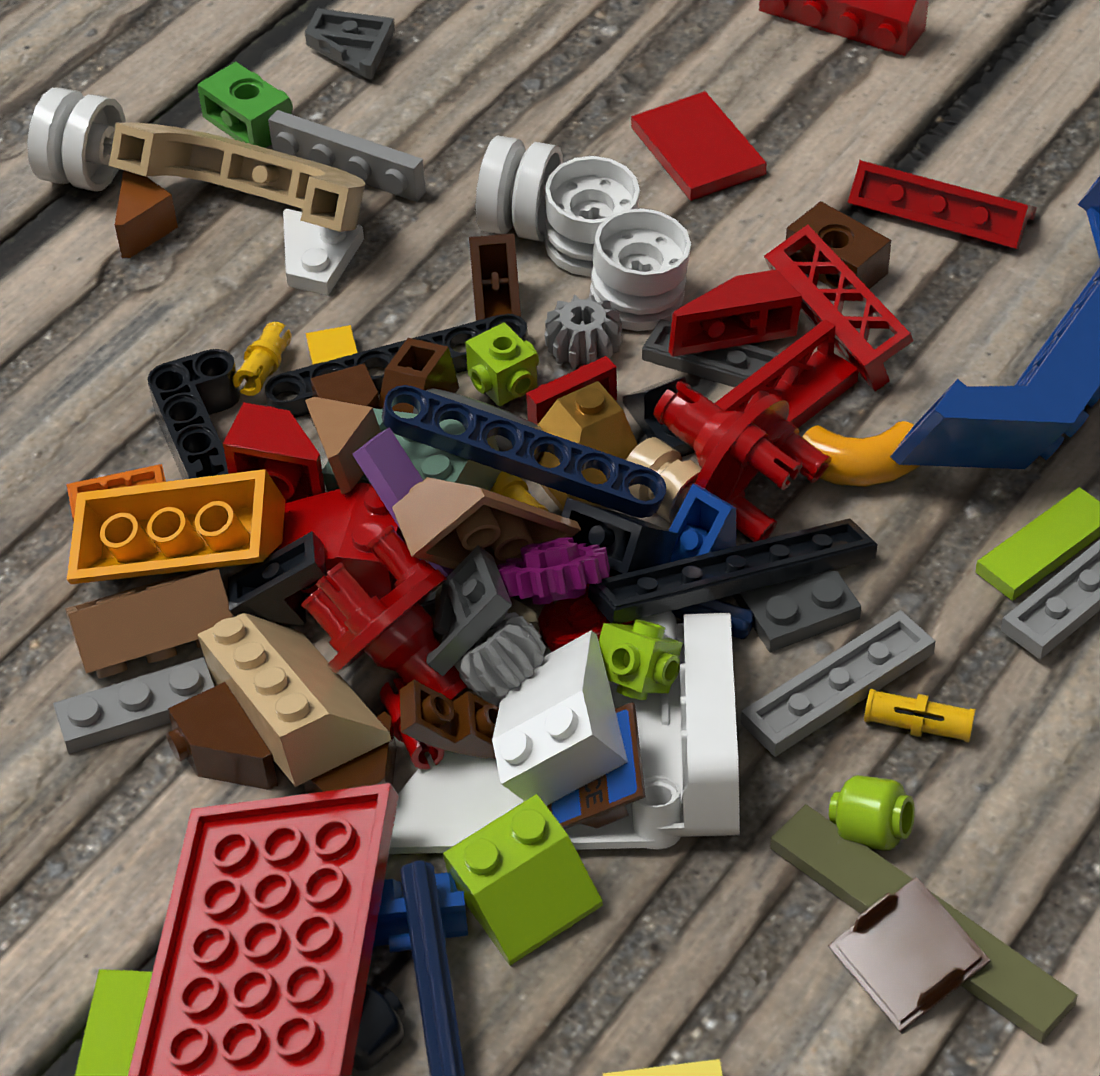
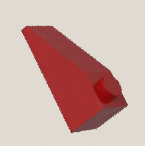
M777 269L735 276L673 311L668 352L674 357L797 336L802 295Z

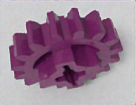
M569 537L557 538L543 543L528 544L520 548V558H508L506 563L497 565L509 597L518 595L520 599L529 597L532 598L533 604L539 605L583 596L586 594V584H598L602 582V578L610 576L605 547L600 548L598 544L587 547L586 544L578 545L574 543L573 538Z

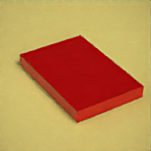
M706 91L631 116V128L690 201L766 174L767 162Z

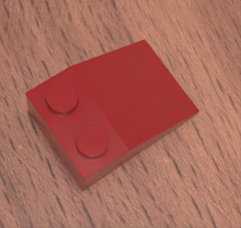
M359 483L355 485L352 491L341 494L340 489L285 503L283 541L272 553L313 531L324 544L326 576L328 571L342 562L347 571L371 598L376 595L381 599L396 588L394 583L397 580L366 546L390 525L394 527L395 532L404 542L405 539L373 486L368 483ZM315 584L309 589L302 590V592L312 594L318 587Z

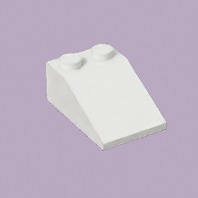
M592 630L544 656L542 664L533 670V676L522 681L519 688L514 687L505 696H501L492 738L501 785L524 801L538 794L547 806L628 762L598 636Z

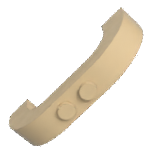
M133 122L116 123L109 161V166L143 176H177L206 181L301 208L303 210L300 221L338 232L357 228L365 182L351 173L242 141L189 129Z

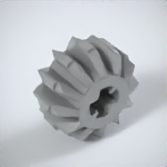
M574 294L570 303L557 301L556 309L547 312L545 344L548 347V352L553 353L557 364L569 362L573 370H575L579 365H587L604 356L611 359L614 353L619 352V346L622 343V321L619 318V312L611 308L610 301L596 302L593 294L587 299L580 300Z
M516 612L507 613L504 620L496 628L487 630L454 666L460 673L459 677L469 689L471 688L484 700H489L496 696H505L510 689L514 687L519 688L522 681L533 676V670L542 664L546 646L532 623L529 624L523 616H519Z

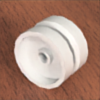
M51 88L44 93L35 107L29 126L27 147L28 160L32 172L40 180L58 184H68L70 182L74 187L91 191L104 190L111 184L119 170L109 166L116 123L126 122L122 106L113 98L98 95L84 96L81 92L64 88Z
M497 135L490 141L480 168L476 192V220L481 231L507 234L514 226L518 237L544 241L546 231L545 187L549 175L563 163V155L559 146L534 142L525 150L521 140Z

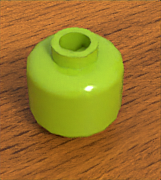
M855 775L845 782L840 792H834L831 797L829 820L836 824L839 836L845 840L864 844L870 849L889 851L896 847L901 839L906 840L913 828L915 817L914 800L911 796L906 795V791L900 782L891 779Z

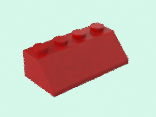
M759 0V11L906 56L926 30L928 0Z

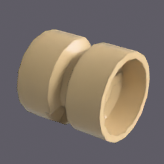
M656 437L648 438L638 444L626 460L648 467L658 472L664 479L666 494L656 514L672 524L692 484H695L702 468L692 460L682 462L680 452ZM636 484L629 487L630 493L639 500L648 501L655 498L651 489L645 485Z

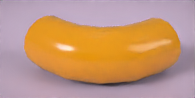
M906 421L896 423L893 427L879 435L866 438L845 437L817 425L811 427L802 436V438L822 453L831 457L832 460L828 463L827 470L819 479L833 484L866 487L893 482L920 466L899 465L890 458L914 425Z

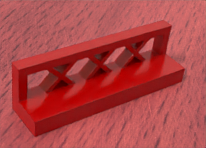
M859 160L848 203L1016 249L1020 247L1027 220H1034L1037 207L862 160Z
M806 225L765 254L764 258L770 270L777 269L802 295L800 310L815 326L824 319L836 325L834 347L849 363L859 368L858 374L874 391H877L890 381L883 363L912 343V335L809 225ZM808 243L815 249L812 262H793L790 258L792 254ZM819 274H838L840 276L838 288L818 289L816 286ZM844 301H864L866 305L863 316H843ZM870 329H890L895 334L876 349L867 342Z
M824 319L716 401L715 404L726 411H742L744 413L755 402L766 395L774 393L789 403L787 420L799 428L857 383L859 368L834 353L836 325Z

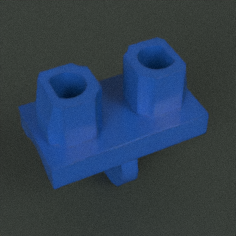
M449 872L435 874L445 945L446 938L469 936L464 891L457 890L455 881ZM386 879L383 885L373 946L389 945L390 952L412 950L401 882L394 879Z

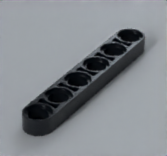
M501 314L412 339L448 346L455 373L457 374L468 371L466 352L453 350L456 345L465 344V341L503 322L518 334L523 341H528L527 324L523 318L514 314ZM406 340L278 374L267 381L265 385L267 406L290 410L294 418L307 415L309 412L305 400L313 397L310 378L365 364L367 370L375 367L386 368ZM384 374L371 376L378 395L381 393ZM286 391L298 393V396L294 399L287 401L275 398L278 394Z

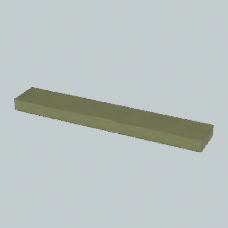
M807 804L771 837L770 849L861 914L887 893H896L912 880L911 877L864 844L841 838L838 834L837 826ZM932 893L991 961L961 986L1042 1043L1076 1005L1078 994Z

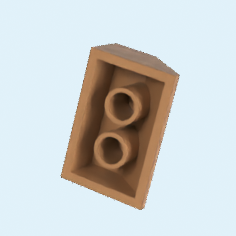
M430 477L415 484L407 495L392 506L411 557L423 559L453 570L477 545L494 557L496 565L506 563L508 558H520V548L523 546L553 541L557 538H572L581 530L577 521L492 491Z
M218 568L192 570L65 608L83 668L86 673L96 671L98 678L128 670L126 661L145 655L148 663L176 656L177 650L175 646L195 641L197 648H201L198 633L214 627L216 623L223 619L233 617L229 611L228 598Z

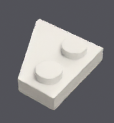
M285 209L283 219L285 266L288 286L329 296L364 240L363 227L357 225V228L354 230L338 232L300 221L302 212Z

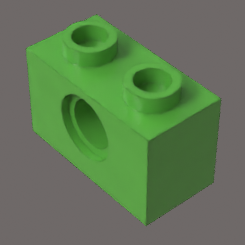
M237 62L232 63L197 84L203 118L238 141L266 148L272 144L268 119L277 110L292 115L293 105L289 96L284 91L276 89L264 81L257 73L249 71Z

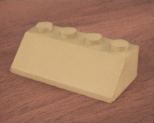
M242 613L232 618L223 619L216 623L214 627L197 634L213 684L215 686L223 682L227 684L269 748L273 760L295 787L391 741L390 732L343 678L339 674L336 675L328 666L329 662L301 631Z

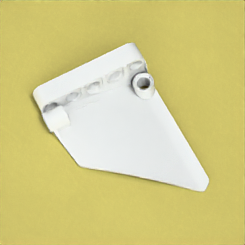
M671 611L637 619L665 627V637L683 643L679 656L680 671L676 680L672 683L669 693H648L646 700H639L617 693L618 684L608 681L615 709L630 702L635 704L646 797L627 804L626 808L629 816L597 829L577 824L565 829L576 850L620 848L659 850L675 845L681 837L740 835L739 770L731 614H684V623L676 624L675 616ZM545 650L543 656L550 654L551 651ZM496 696L485 701L499 707L501 697ZM444 750L443 759L439 764L435 765L430 755L427 761L431 768L418 769L398 794L399 798L389 854L443 853L523 803L524 800L501 785L496 759L468 756Z

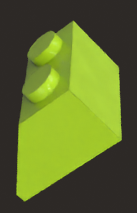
M535 794L443 852L447 873L449 872L453 877L457 890L464 891L466 906L510 966L603 906V901L570 837L538 794Z

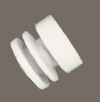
M597 156L574 158L560 164L549 175L545 187L546 231L544 242L547 255L558 267L572 274L591 277L594 267V240L598 226L608 216L620 211L639 209L640 189L636 176L626 166L612 159Z
M630 209L608 216L598 226L594 240V267L591 274L592 283L589 296L593 294L596 302L610 301L611 308L619 312L623 329L633 331L654 330L660 319L672 322L673 311L682 307L684 301L686 273L691 249V241L687 230L676 219L654 210Z

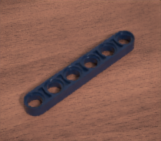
M396 386L385 396L381 417L383 424L387 429L390 428L394 434L633 517L646 518L657 513L666 494L664 479L658 472L648 467L413 386ZM398 403H407L414 406L419 414L414 418H401L394 413L392 407ZM447 419L457 420L462 423L466 431L459 435H451L444 432L439 423ZM496 435L503 436L512 443L513 448L503 452L497 451L490 447L487 439ZM539 452L552 453L559 459L560 465L554 468L543 467L538 464L534 455ZM587 468L598 469L606 475L607 482L598 485L592 484L583 477L581 471ZM636 484L645 485L651 489L655 498L648 501L639 500L630 493L629 487Z

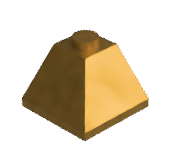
M599 381L557 399L538 424L542 431L624 460L628 458L638 445L624 410ZM541 452L536 460L538 464L547 468H554L560 465L559 459L549 452ZM587 468L581 471L583 477L592 484L598 485L607 482L606 475L598 469ZM541 485L562 512L567 498L586 501Z

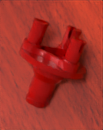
M678 381L676 384V389H678L677 395L669 389L666 390L654 409L655 418L660 424H665L671 433L694 449L699 466L702 468L695 484H698L736 508V529L753 542L769 538L776 528L777 521L774 518H770L744 498V490L758 472H761L777 484L781 490H785L791 484L787 480L788 477L795 480L800 472L808 478V481L814 483L827 470L828 463L832 460L831 457L825 455L798 435L799 429L787 420L789 403L777 394L772 393L764 396L744 413L742 411H726L703 394L691 389L689 384Z
M390 525L378 534L366 548L373 552L397 580L394 583L395 589L381 599L376 595L371 598L347 571L345 565L340 562L327 572L328 575L326 577L323 576L316 583L318 589L301 606L311 614L331 637L328 643L338 654L328 663V666L336 675L350 666L364 653H367L377 666L396 671L407 684L416 680L452 700L467 685L459 677L460 673L454 665L444 676L427 665L428 653L438 648L441 643L435 638L432 617L421 606L447 578L439 569L435 570L428 561L411 557L407 544L395 532L394 527Z

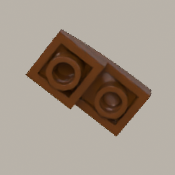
M416 680L411 681L400 689L401 733L450 752L496 759L492 738L499 710L498 706L483 700L469 691L452 701L443 694L432 690Z

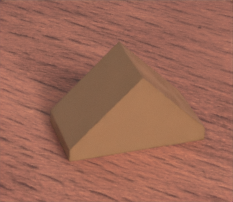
M319 397L309 398L305 402L341 494L352 491L364 474L353 453L381 432L373 407Z

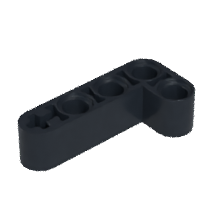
M210 349L163 363L152 369L147 377L156 419L182 479L228 474L224 448L209 415L233 407L238 403L241 396L239 387L235 388L233 383V376L236 373L234 357L223 349Z

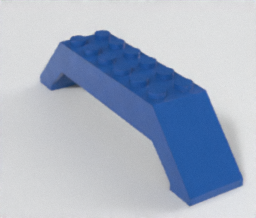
M1099 176L1078 205L1087 212L1100 259ZM1100 266L1014 386H966L957 379L912 426L890 458L899 465L1026 469L1039 456L1045 460L1050 458L1063 442L1064 437L1062 434L1065 433L1067 436L1072 437L1087 420L1089 414L1084 411L1085 406L1092 407L1100 399Z

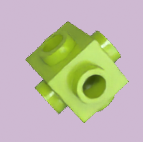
M505 322L465 341L468 375L474 387L480 393H486L499 407L517 397L524 396L527 392L538 387L537 366L539 365V357L537 351L529 341H523Z
M635 620L634 625L603 623L599 638L608 681L618 684L617 693L639 700H646L648 693L670 692L671 685L676 680L680 671L679 656L683 643L665 637V627L644 620Z

